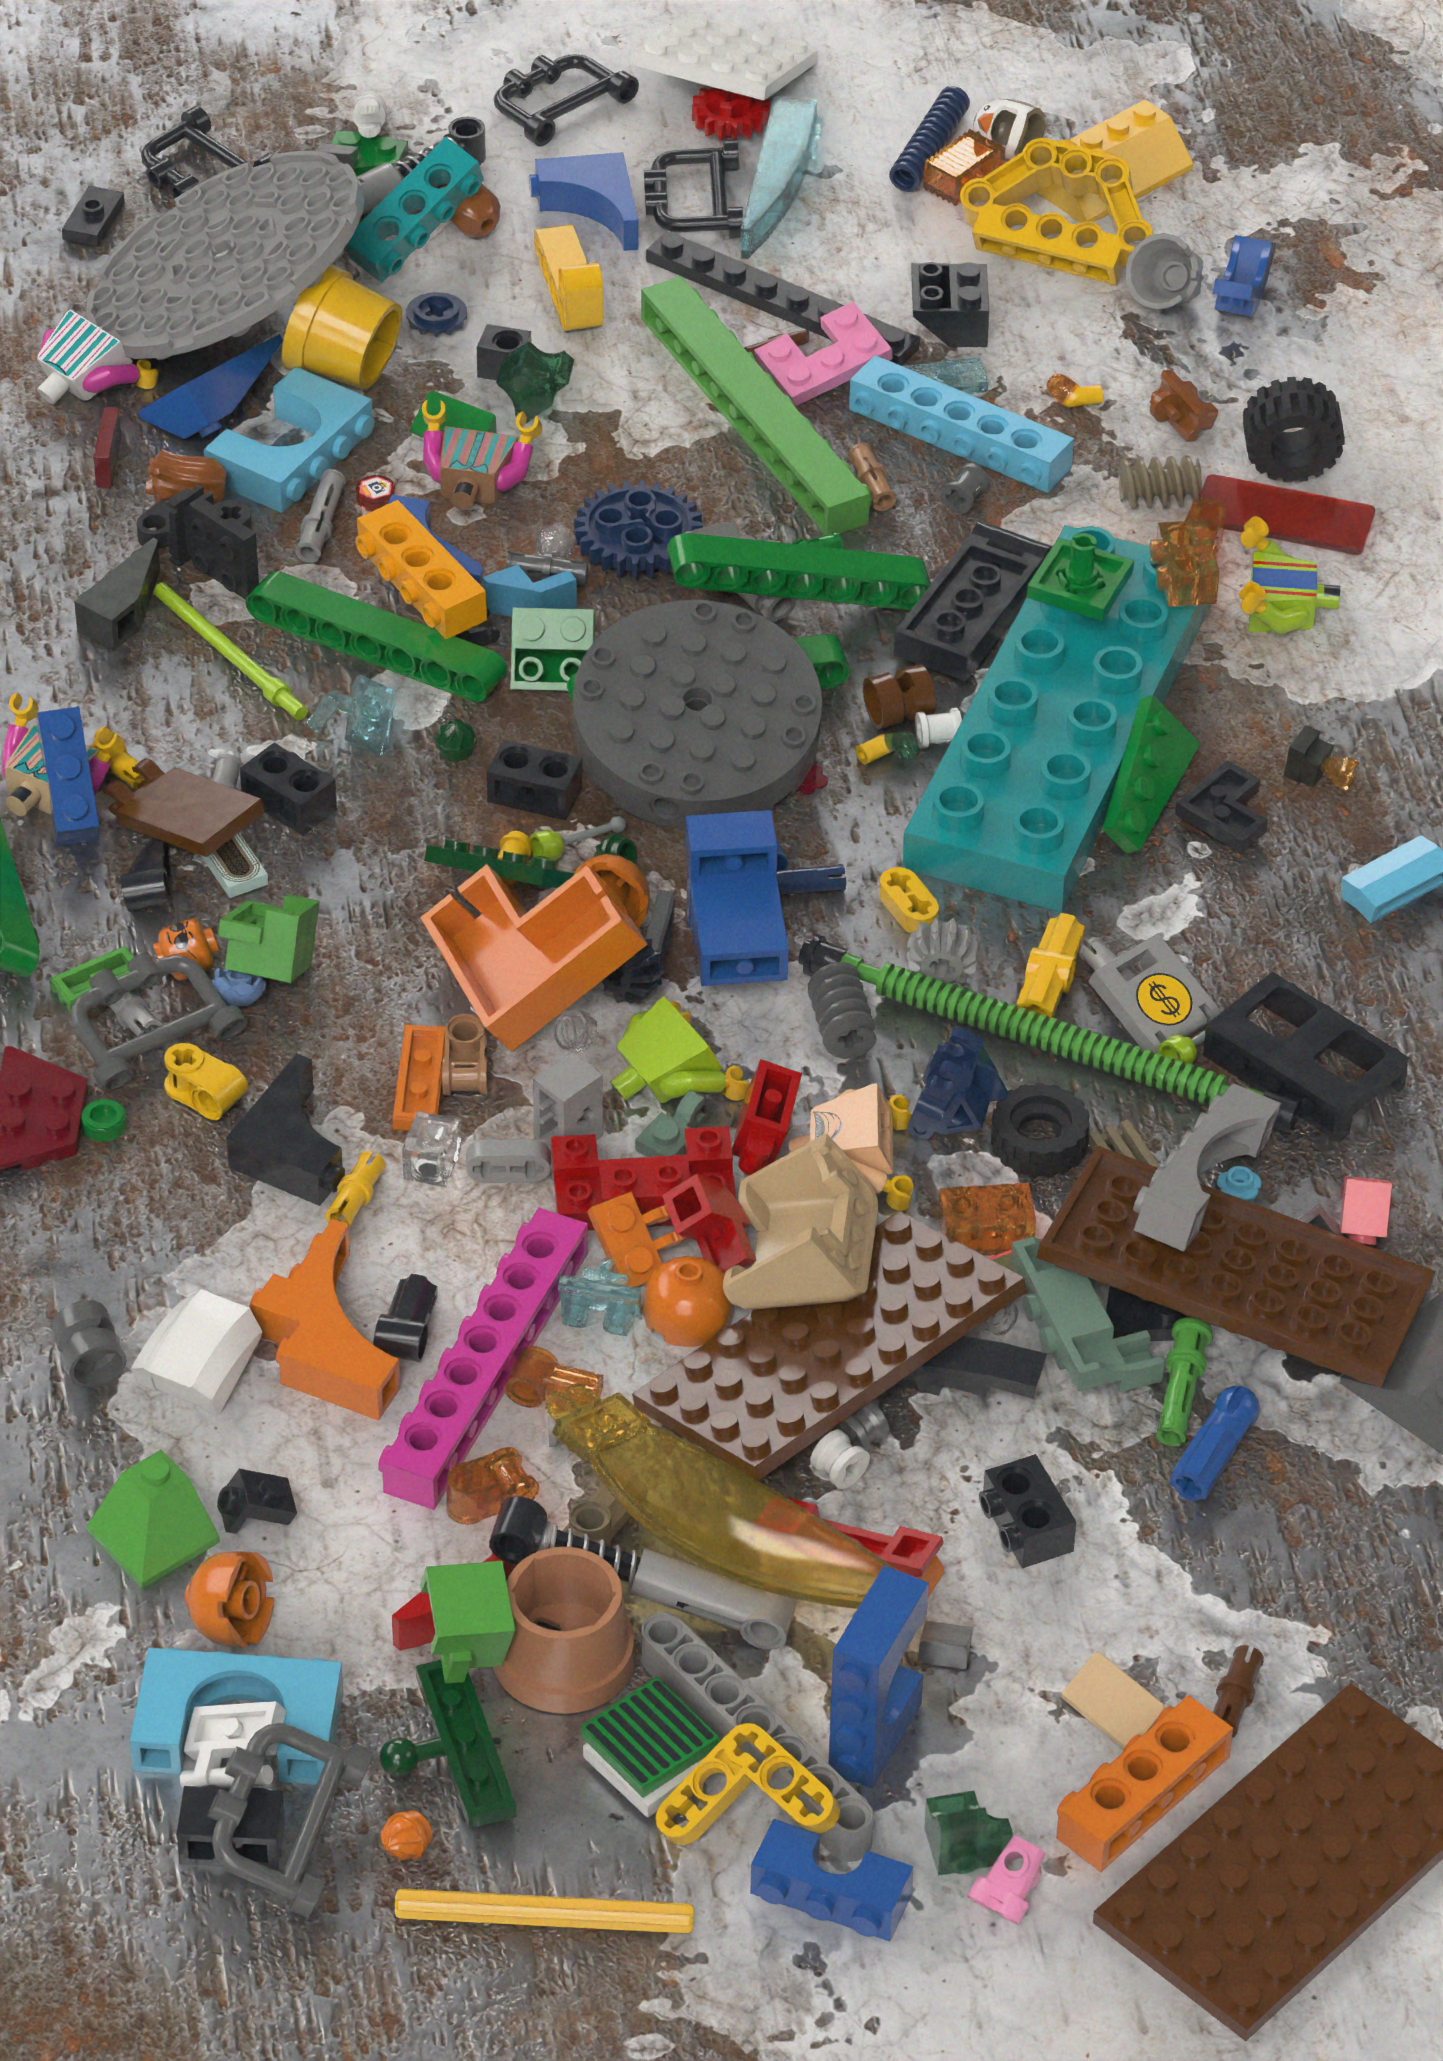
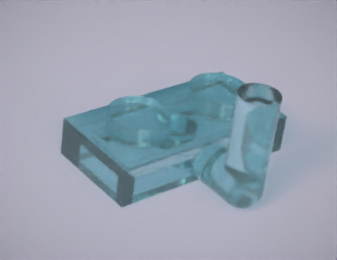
M359 674L352 684L351 696L348 697L337 691L328 692L308 720V725L314 731H321L337 709L348 714L344 740L359 748L382 756L389 746L396 690Z

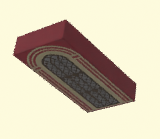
M105 407V410L102 412L93 457L95 480L98 488H112L121 442L119 408Z

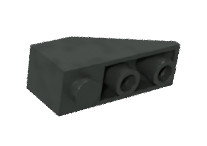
M152 538L140 549L135 550L130 557L115 569L109 571L99 582L83 592L74 601L77 632L115 651L141 629L160 573L157 539Z

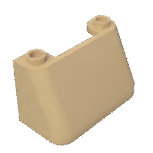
M828 1133L821 1135L741 1180L738 1202L745 1211L750 1224L758 1231L754 1252L757 1261L747 1270L739 1265L726 1270L722 1288L727 1299L733 1305H739L745 1310L844 1302L850 1301L866 1292L878 1214V1199L867 1178Z

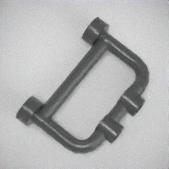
M143 952L133 957L127 965L130 972L116 978L111 969H104L96 973L89 981L92 989L77 997L71 1007L70 1019L76 1033L98 1065L94 1072V1077L104 1092L118 1090L131 1080L133 1071L127 1063L129 1059L208 1024L220 1041L229 1040L237 1036L248 1024V1020L237 1005L227 1006L204 969L196 961L186 956L178 955L167 956L154 961L148 952ZM179 972L189 978L206 1004L205 1007L109 1050L88 1018V1012L91 1008L99 1004L104 1006L112 1005L119 1001L125 993L138 987L147 989L156 985L167 974Z
M283 1723L269 1724L256 1731L248 1742L246 1750L238 1746L234 1749L225 1769V1774L234 1778L229 1793L219 1789L207 1817L217 1821L214 1828L212 1846L214 1855L219 1863L232 1874L291 1899L289 1910L308 1918L318 1901L324 1881L304 1872L340 1780L355 1787L360 1785L372 1760L373 1751L357 1743H354L350 1751L301 1729ZM274 1743L285 1744L325 1762L283 1873L240 1855L232 1844V1837L246 1809L248 1796L263 1766L265 1753L268 1747Z

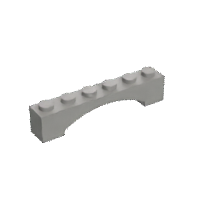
M1234 1083L1231 1084L1223 1096L1215 1095L1207 1114L1202 1112L1197 1119L1193 1132L1188 1130L1180 1143L1179 1149H1172L1164 1169L1157 1168L1149 1188L1146 1186L1141 1188L1133 1207V1211L1139 1213L1134 1231L1184 1252L1199 1233L1211 1196L1202 1191L1198 1177L1211 1166L1226 1159L1242 1155H1250L1256 1158L1270 1139L1281 1103Z

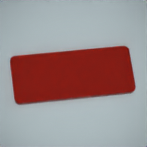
M1211 474L1206 477L1199 504L1196 505L1193 520L1200 525L1243 533L1245 531L1244 525L1252 517L1257 516L1264 520L1269 528V533L1265 536L1266 538L1360 555L1364 551L1375 517V507L1369 504Z

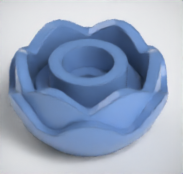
M217 968L215 978L211 979V982L228 1005H251L261 997L266 986V980L261 976L228 969L222 970Z

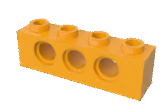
M398 500L357 518L358 536L355 538V543L359 553L363 558L371 560L385 581H391L400 591L404 601L409 605L412 604L422 614L424 621L429 627H434L445 639H448L487 621L486 590Z

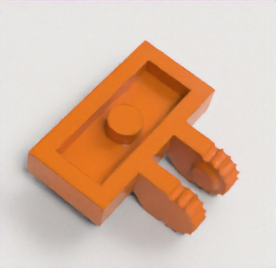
M632 1192L592 1206L587 1211L622 1294L647 1285L648 1279L662 1264L658 1252L678 1245L688 1239L687 1237L677 1235L676 1231L673 1230L652 1241L647 1227L670 1219L666 1205L641 1215Z

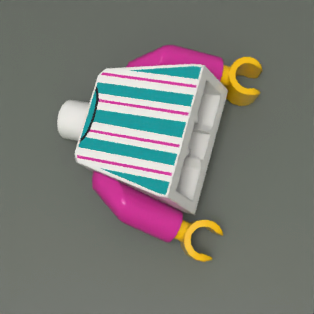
M72 310L65 314L56 328L44 332L37 360L48 378L37 388V391L52 405H55L66 391L86 401L90 400L98 392L118 384L135 383L143 389H152L157 385L159 371L157 369L150 370L151 363L148 360L140 359L136 365L132 364L131 358L125 357L120 340Z

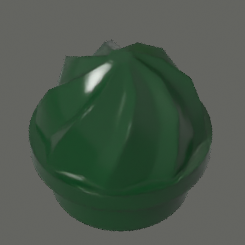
M461 719L448 720L445 725L440 726L439 731L436 733L435 745L444 759L453 762L463 761L471 756L476 746V734L470 724L463 722Z
M611 834L601 839L600 844L595 846L596 852L594 857L603 854L617 855L632 861L636 865V846L631 839H626L623 835Z

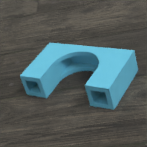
M295 367L273 387L275 417L313 434L311 438L291 446H270L226 429L204 449V457L214 458L225 467L227 472L226 489L280 513H283L294 502L299 501L304 493L320 480L325 470L331 469L337 462L344 459L350 450L363 438H367L371 434L375 423L371 398L298 367Z
M148 1648L130 1737L133 1771L181 1775L186 1754L183 1750L194 1707L214 1706L231 1700H248L257 1703L277 1701L286 1709L283 1724L294 1726L335 1745L343 1697L342 1662L327 1661L320 1658L310 1660L283 1658L275 1655L231 1654L225 1651L201 1652L179 1648ZM278 1743L279 1782L317 1785L325 1762L290 1746Z

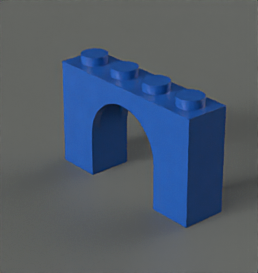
M885 1565L833 1649L828 1764L847 1782H857L872 1789L922 1704L923 1674L898 1664L927 1615L929 1582Z

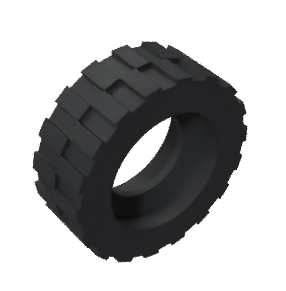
M1035 1083V1085L1024 1084L1015 1090L1011 1089L1008 1091V1097L997 1101L996 1109H993L991 1128L993 1152L996 1157L998 1156L1001 1159L1000 1162L1005 1167L1012 1168L1013 1172L1018 1174L1023 1173L1027 1174L1028 1177L1037 1178V1176L1049 1178L1054 1177L1056 1174H1065L1072 1167H1077L1080 1164L1081 1158H1084L1087 1153L1090 1127L1088 1109L1085 1110L1084 1102L1080 1098L1077 1099L1073 1092L1063 1090L1057 1085L1052 1084L1050 1086L1044 1085V1083ZM1045 1120L1060 1126L1062 1134L1053 1140L1039 1141L1021 1135L1018 1128L1021 1123L1026 1121Z

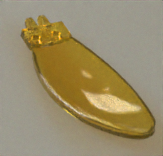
M576 1382L564 1390L565 1394L563 1391L559 1392L558 1390L545 1398V1409H547V1413L556 1422L552 1433L584 1462L590 1461L606 1488L638 1523L666 1545L705 1568L740 1583L774 1594L813 1603L854 1609L859 1608L884 1565L897 1570L836 1528L763 1483L690 1442L652 1424L648 1417L619 1392L601 1400L590 1389H586V1385Z

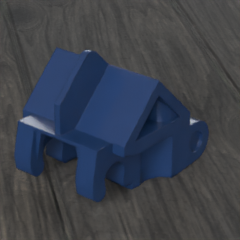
M954 1027L950 1036L952 1043L962 1047H956L949 1042H945L943 1046L939 1044L934 1054L930 1056L923 1075L925 1086L918 1097L907 1127L908 1132L915 1138L928 1139L934 1132L944 1135L981 1129L989 1103L1004 1100L1008 1097V1090L983 1046L984 1040L964 1028Z

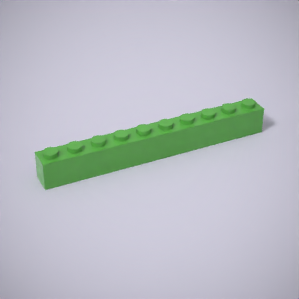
M682 276L641 289V320L824 535L835 531L840 534L869 524V506L872 505V496L867 485L861 484L854 476L847 462L841 461L832 450L830 443L826 439H822L815 431L811 421L807 417L802 416L794 406L791 398L788 395H784L776 386L772 376L769 373H765L757 364L753 354L747 352L738 342L735 333L724 326L719 320L716 311L710 309L704 303L699 292L695 288L692 289Z

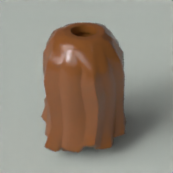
M481 183L479 190L473 196L463 200L456 208L450 220L465 236L479 239L495 230L500 220L501 206L498 198ZM441 184V185H439V186L436 187V188H438V189L444 188V187H446L448 184Z
M163 449L156 456L150 457L148 472L152 476H149L148 482H146L145 494L154 495L156 503L162 500L168 504V499L183 489L188 488L192 490L198 485L204 487V494L208 491L213 493L214 505L223 501L226 493L227 472L225 467L214 458L184 456Z

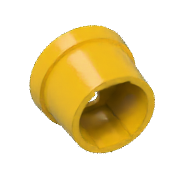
M332 263L322 273V279L316 285L304 289L297 299L287 324L282 345V363L284 368L292 371L295 367H298L312 374L316 373L363 390L370 388L382 374L396 345L402 323L401 305L353 280L351 273Z

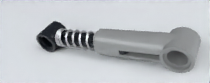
M475 117L456 118L448 126L449 133L445 134L440 141H435L433 147L425 146L423 152L415 151L413 156H405L402 162L395 161L393 165L383 163L357 176L364 191L362 216L371 212L445 137L475 158L479 165L484 163L486 159L484 123Z
M521 1496L510 1497L501 1504L489 1540V1548L495 1556L505 1562L519 1564L533 1553L553 1547L584 1549L605 1559L614 1568L619 1579L628 1582L629 1594L738 1630L744 1640L757 1648L766 1650L782 1647L787 1640L797 1598L789 1588L779 1583L761 1582L751 1585L646 1548L643 1549L641 1557H637L635 1550L626 1553L621 1551L619 1545L613 1548L605 1546L603 1539L597 1543L590 1541L587 1534H584L582 1537L573 1535L571 1528L565 1532L558 1530L556 1523L547 1522L548 1517L545 1509L538 1502L530 1498Z

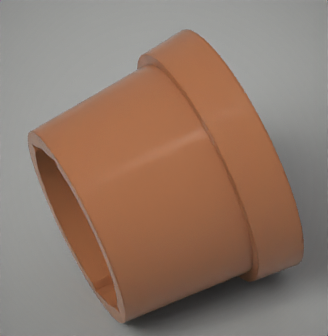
M575 1547L548 1548L533 1553L522 1560L513 1569L507 1580L515 1633L503 1665L493 1666L499 1682L519 1702L531 1708L549 1713H578L607 1703L617 1696L628 1684L635 1670L637 1659L634 1633L631 1622L625 1613L622 1585L618 1574L599 1555ZM545 1622L560 1629V1631L546 1629L536 1625V1623Z

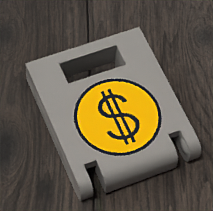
M1159 933L1094 971L1088 981L1138 1045L1143 1048V1051L1146 1049L1154 1052V1055L1159 1052V1045L1171 1036L1182 1035L1190 1037L1203 1029L1207 1023L1220 1014L1217 1005ZM1141 959L1140 966L1144 971L1126 981L1119 972Z

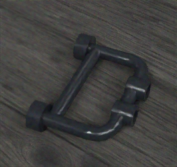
M571 54L555 60H551L545 55H540L533 61L531 72L523 74L517 69L510 70L504 77V86L496 91L493 100L495 107L500 113L524 128V135L528 140L538 146H544L551 141L555 134L556 125L553 121L554 119L607 92L620 103H628L637 94L639 82L637 78L628 72L619 71L614 73L585 55ZM569 69H581L599 80L532 115L509 101L510 98L516 95L520 98L527 97L532 92L534 86L544 81L548 84L555 83L561 73Z
M193 106L183 112L181 123L152 139L144 146L141 152L142 163L147 168L146 175L149 182L155 188H160L166 183L171 184L170 191L174 199L200 183L191 174L185 177L179 173L171 160L167 158L160 160L156 155L183 138H187L230 168L248 162L206 134L211 131V121L207 113L199 106ZM266 154L259 158L252 167L270 163L272 154Z
M738 139L723 140V147L672 150L660 154L653 161L651 170H643L646 215H653L656 223L661 228L670 232L729 230V237H744L743 207H728L727 209L725 170L739 169ZM710 163L713 216L680 218L670 216L668 214L666 168L672 165Z

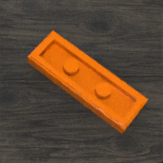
M405 1025L393 1112V1130L437 1132L443 1087L442 1062L443 1056H445L446 1026Z

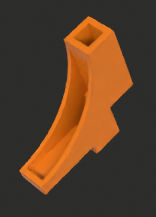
M332 1218L323 1233H317L314 1236L309 1247V1253L302 1263H297L293 1266L288 1278L273 1273L264 1288H258L255 1291L249 1308L262 1330L261 1337L280 1344L276 1353V1362L280 1367V1382L282 1385L379 1421L400 1390L399 1358L387 1354L365 1339L347 1319L338 1302L335 1291L342 1268L350 1256L349 1224Z

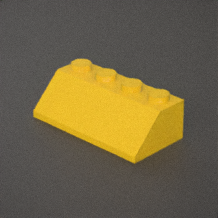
M1143 100L1069 139V141L1074 142L1080 147L1092 150L1096 148L1105 149L1113 155L1123 158L1129 165L1135 200L1193 169V161L1171 116L1147 100ZM1041 161L1037 163V166L1046 165L1049 162ZM1075 170L1070 174H1081L1084 170ZM1110 179L1106 183L1113 184L1118 182L1119 179ZM1057 184L1042 187L1036 191V193L1080 223L1085 221L1096 222L1109 215L1106 204L1097 194L1088 193L1082 196H1073L1063 186Z

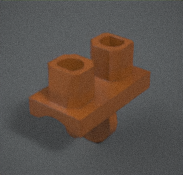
M1163 370L1161 386L1151 395L1150 414L1159 422L1168 421L1186 441H1196L1200 430H1208L1213 427L1218 416V409L1212 403H1203L1200 400L1197 387L1191 381H1182L1173 370Z

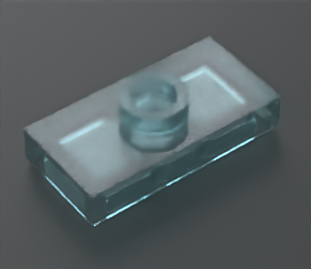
M980 357L905 365L907 369L967 394L988 392V379Z

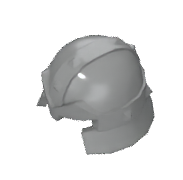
M1167 233L1150 235L1139 242L1129 255L1125 268L1126 285L1132 297L1141 305L1156 310L1163 308L1167 310L1169 307L1181 305L1200 294L1201 281L1204 279L1202 275L1203 260L1178 236Z

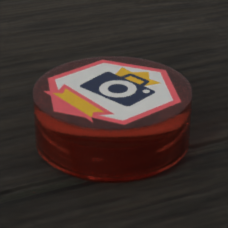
M367 476L362 478L356 485V501L360 507L369 511H374L387 505L391 495H395L394 482L385 476Z

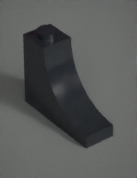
M296 1054L226 1137L228 1166L232 1170L321 1206L331 1192L337 1191L338 1184L343 1176H345V1168L342 1165V1147L320 1135L304 1116V1105L314 1090L312 1059Z

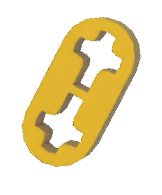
M902 867L890 868L883 872L880 876L879 897L900 926L908 933H911L918 929L920 922L932 925L935 917L938 918L939 905L917 875L911 870Z

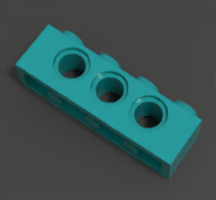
M445 137L358 224L353 236L345 246L349 258L381 283L390 275L396 274L402 268L409 255L415 249L422 248L429 240L430 234L441 223H445L452 218L456 208L463 200L473 196L479 190L481 183L484 181L479 162L449 138ZM441 184H448V185H447L446 187H444V188H440V189L436 188V187H438V186L441 185ZM415 210H422L418 214H411ZM392 235H396V236H397L396 238H394V239H392V240H388V241L385 240V239H386L387 237H389V236H392Z

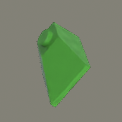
M162 1450L157 1451L122 1472L87 1524V1532L142 1589L220 1543L219 1535L189 1477Z

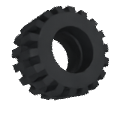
M1287 377V381L1280 382L1277 379L1271 381L1270 387L1262 386L1259 388L1257 396H1251L1247 401L1248 408H1244L1243 411L1246 449L1251 464H1255V468L1260 474L1267 472L1268 478L1272 480L1283 478V482H1292L1293 479H1300V482L1308 481L1309 476L1314 475L1317 478L1324 474V468L1331 469L1336 464L1335 458L1341 457L1343 453L1342 445H1345V436L1339 402L1336 401V395L1332 390L1327 391L1326 385L1323 383L1313 384L1312 379L1306 377L1302 381L1296 380V377ZM1291 428H1303L1294 432H1283Z

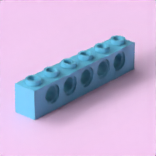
M874 355L850 379L849 410L1048 493L1072 468L1073 437Z

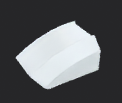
M201 1289L182 1300L162 1320L131 1367V1371L138 1384L153 1390L159 1389L197 1404L203 1410L220 1415L261 1338L262 1330L249 1307Z

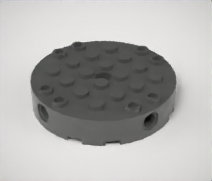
M680 600L649 606L622 618L604 631L589 647L580 663L574 681L572 703L573 743L579 756L582 757V768L596 788L602 787L609 795L616 799L617 806L646 821L662 826L685 829L686 816L772 811L774 804L783 799L787 794L792 795L799 788L815 760L822 715L821 687L817 673L805 651L785 630L765 617L745 608L716 601Z

